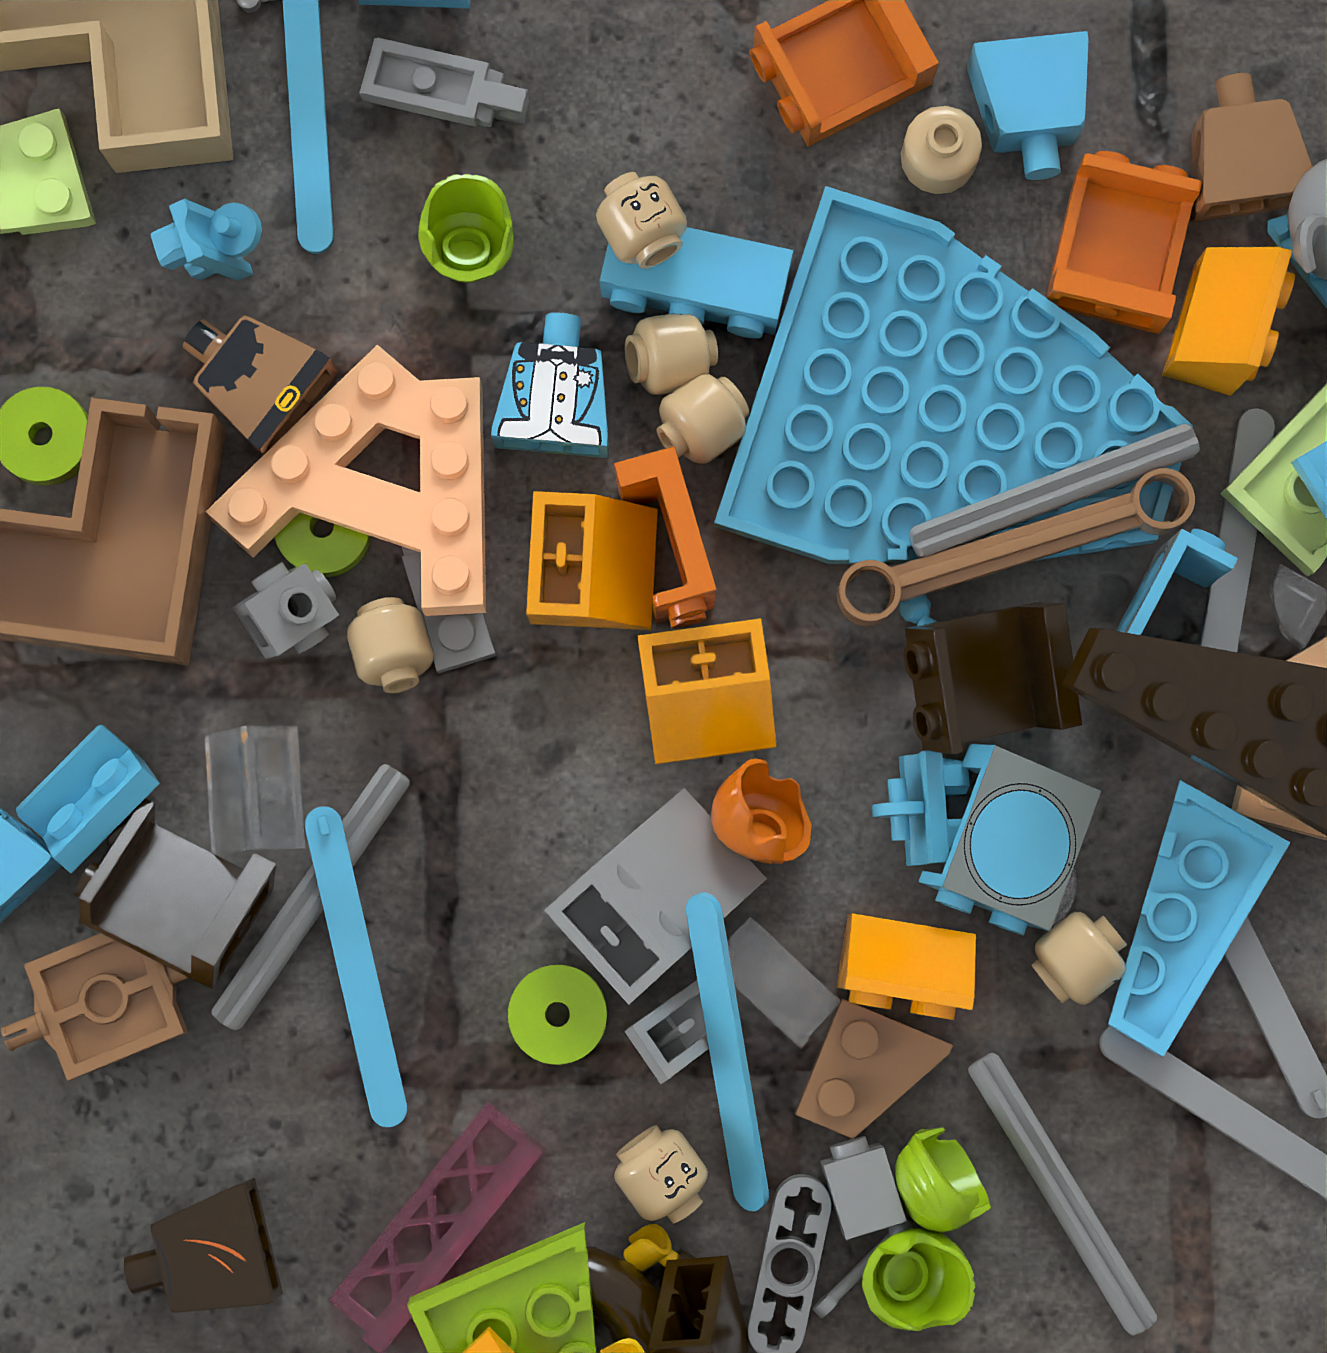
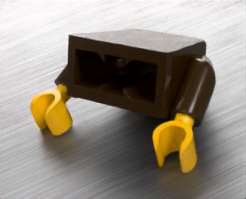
M658 1224L646 1225L629 1236L628 1239L631 1245L623 1252L627 1262L633 1264L639 1272L647 1270L657 1262L665 1267L648 1346L649 1353H747L748 1333L728 1255L696 1258L682 1248L675 1252L672 1250L667 1232ZM631 1338L619 1340L600 1350V1353H645L642 1346L635 1339Z

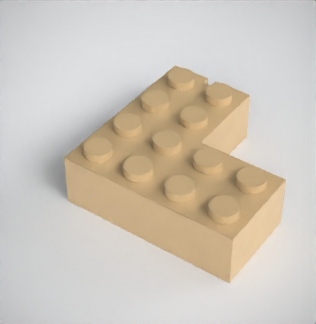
M0 0V72L91 62L99 150L115 173L234 160L218 0Z

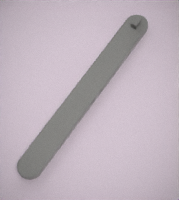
M1254 408L1246 411L1239 418L1227 486L1273 439L1275 424L1272 416L1267 411ZM1225 498L1218 538L1226 544L1224 551L1237 557L1238 560L1231 571L1209 586L1199 646L1237 652L1258 529Z
M1246 917L1224 957L1300 1109L1310 1117L1325 1118L1327 1117V1075L1248 917Z
M1110 1026L1102 1032L1099 1045L1106 1058L1327 1200V1155L1169 1052H1166L1162 1058Z

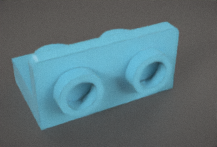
M98 725L16 808V813L24 823L43 838L53 859L72 873L160 783L146 762L105 725Z

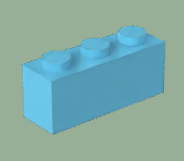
M687 227L680 238L683 246L675 255L654 267L642 269L638 263L627 264L619 261L608 243L600 277L601 297L610 299L611 306L632 313H643L645 307L667 311L669 314H690L697 317L702 325L704 320L727 324L729 332L746 338H761L763 333L776 334L793 250Z

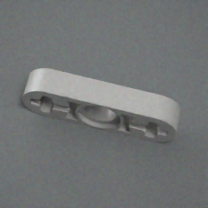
M797 1174L788 1177L778 1186L774 1195L747 1322L749 1340L757 1353H796L804 1340L831 1213V1199L828 1191L818 1179L810 1175ZM800 1187L811 1188L810 1195L812 1200L820 1203L818 1212L806 1213L802 1227L803 1234L815 1233L812 1245L794 1236L776 1237L778 1226L780 1225L790 1231L792 1230L794 1211L791 1207L785 1205V1199L787 1195L797 1196L800 1192ZM793 1248L800 1251L806 1257L807 1271L804 1277L796 1283H781L771 1273L772 1259L782 1249ZM765 1288H769L776 1294L785 1297L802 1296L800 1306L798 1307L788 1301L786 1303L784 1321L788 1327L793 1328V1333L791 1336H781L778 1345L768 1344L766 1332L758 1329L760 1321H771L776 1305L775 1298L763 1299Z

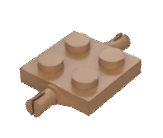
M99 933L24 964L34 992L35 1014L1 1027L2 1037H10L27 1030L26 1033L4 1041L11 1052L16 1048L44 1037L48 1044L56 1051L67 1081L74 1080L188 1033L176 1001L177 987L175 983L189 977Z

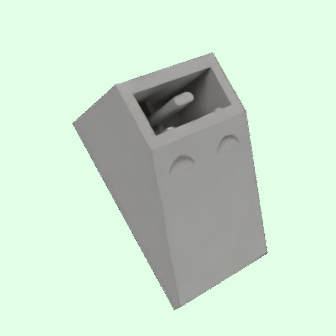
M683 788L592 866L544 911L629 1005L692 948L686 915V904L692 896L700 892L713 895L720 903L723 918H725L767 878L749 858L733 852L718 839L714 832L710 815Z

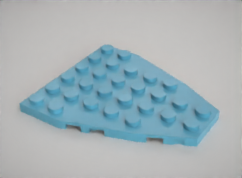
M825 186L746 425V432L742 437L714 521V527L827 564H855L864 560H877L885 564H902L918 559L909 538V532L913 526L1179 425L1189 424L1191 427L1193 425L1173 406L1165 405L1159 401L1155 395L1154 388L1139 374L1134 377L1108 352L1110 347L1095 332L1033 288L1030 292L1002 273L1000 271L1002 266L987 255L981 258L954 238L955 233L942 223ZM1179 462L1166 468L1173 469L1179 472L1182 462ZM1140 478L985 537L1129 493ZM1154 481L1141 489L1140 505L1148 517L1155 521H1164L1173 487L1164 482ZM1137 528L1038 560L1153 544L1158 540L1159 535L1147 534Z

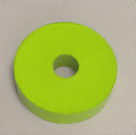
M32 387L16 393L0 409L1 463L18 478L34 485H56L71 479L79 473L88 420L87 412L70 395L52 387ZM44 427H50L52 429L51 440L45 445H36L35 435L37 431Z
M303 513L296 515L275 536L280 552L294 567L306 563L311 572L318 570L324 577L338 576L354 568L364 558L372 541V536L334 524L333 531L329 536L324 538L316 537L313 533V527L320 519Z
M549 965L534 970L517 985L509 1002L508 1023L514 1040L527 1055L547 1064H567L583 1058L599 1043L607 1025V1003L601 988L587 973L568 965ZM554 1002H561L569 1009V1020L563 1026H554L547 1019V1009Z

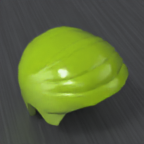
M456 174L447 177L446 180H441L432 188L421 214L418 239L421 251L429 263L441 275L465 283L484 280L502 270L510 259L514 249V231L505 195L491 179L488 180V178L479 175L471 176L470 174H464L460 176Z
M944 1127L920 1129L911 1137L907 1146L901 1151L896 1160L895 1181L901 1204L909 1216L927 1230L941 1233L957 1230L991 1209L987 1192L980 1182L969 1157L957 1140H937V1137L945 1132L946 1129Z
M910 1228L898 1232L881 1243L870 1254L862 1277V1288L870 1310L890 1327L907 1331H921L934 1326L958 1323L971 1310L970 1307L973 1305L975 1296L974 1273L963 1251L943 1233L925 1228Z

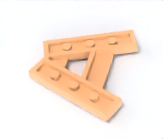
M376 345L238 479L206 513L213 523L252 558L299 513L420 552L421 609L425 616L486 613L483 387L480 377L419 381L380 346ZM385 428L420 439V492L345 467Z

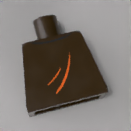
M255 1178L238 1183L151 1224V1234L155 1249L124 1258V1272L131 1293L135 1294L164 1286L168 1306L171 1312L174 1313L265 1305L274 1302L283 1294Z

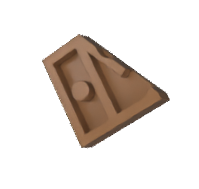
M841 998L794 1113L854 1139L948 1056L953 1045Z

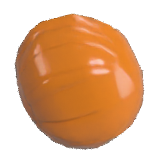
M749 759L719 787L712 805L711 821L718 839L726 847L741 856L767 864L787 863L796 859L807 850L810 845L812 823L801 799L800 785L794 779L773 778L769 776L767 761Z

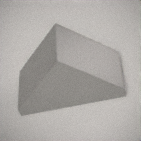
M697 980L624 1031L660 1084L667 1081L709 1049Z

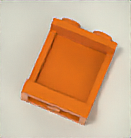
M828 0L773 29L770 28L767 21L755 26L754 48L749 50L751 61L760 79L764 83L772 80L781 97L777 101V107L787 129L792 134L799 131L808 147L932 85L939 64L904 0Z
M1112 151L1084 154L1075 172L1045 297L1067 312L1160 334L1172 317L1176 295H1172L1192 206L1200 194L1202 181L1189 178L1186 171L1174 166L1158 165L1152 169L1131 164L1128 157Z
M669 447L614 463L616 485L620 500L639 505L654 501L659 502L683 584L681 587L652 595L653 613L656 623L669 621L672 629H678L707 619L705 611L715 607L717 589L675 447Z

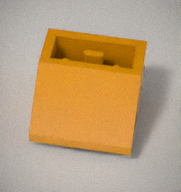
M1207 247L1193 266L1162 376L1229 396L1246 380L1252 382L1259 367H1267L1277 345L1279 332L1270 329L1276 308L1283 310L1292 292L1295 274L1287 272L1292 250L1282 247Z
M533 491L526 615L530 624L652 630V595L654 593L658 509L596 494Z
M761 618L638 635L655 765L776 748L771 684Z
M853 913L848 914L836 988L850 990V1003L891 1010L892 999L896 997L912 1000L910 1013L954 1020L956 1008L973 1009L976 934Z

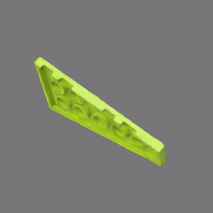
M585 1222L409 1297L408 1309L428 1353H462L488 1327L515 1353H597Z

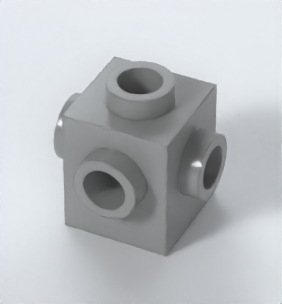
M283 562L277 564L251 581L257 590L255 593L232 607L265 659L279 656L292 646L298 654L308 650L329 635L324 625L339 616L332 605V602L336 600V595L330 583L318 570L311 572L306 563L289 571ZM288 602L293 608V614L288 609Z

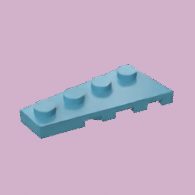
M1180 780L1125 965V974L1121 978L1108 1026L1162 1058L1165 1056L1289 847V841Z

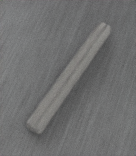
M1189 424L1179 425L913 526L909 532L911 545L918 558H922L972 542L1140 478L1151 470L1166 468L1193 458L1200 451L1198 439Z
M383 764L379 767L342 821L352 868L409 786V779L390 765ZM313 864L213 1007L212 1015L224 1026L232 1030H238L243 1027L324 910Z
M989 1053L976 1060L968 1067L970 1076L1123 1328L1132 1336L1149 1329L1157 1321V1314L1004 1063L995 1053Z

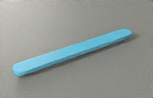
M283 0L297 236L304 250L312 254H321L326 252L333 244L334 226L319 0Z
M320 806L313 809L306 817L305 831L370 1114L378 1125L393 1127L401 1123L407 1113V1103L342 820L338 812L333 808Z
M700 892L687 901L686 915L732 1188L735 1199L740 1206L748 1211H757L767 1204L769 1189L723 913L720 903L713 895Z

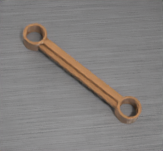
M1158 468L1143 475L1129 493L950 548L927 557L918 558L893 567H889L877 560L860 561L847 569L837 589L838 606L843 615L851 622L861 626H874L887 620L896 609L898 603L1137 528L1151 535L1168 534L1177 529L1191 515L1195 505L1194 489L1189 480L1180 472L1169 468ZM1159 481L1172 486L1180 497L1181 507L1179 514L1172 522L1155 521L1145 514L1140 505V491L1143 487L1151 482ZM862 572L876 573L882 576L890 586L888 606L879 614H866L856 610L846 597V589L849 582Z

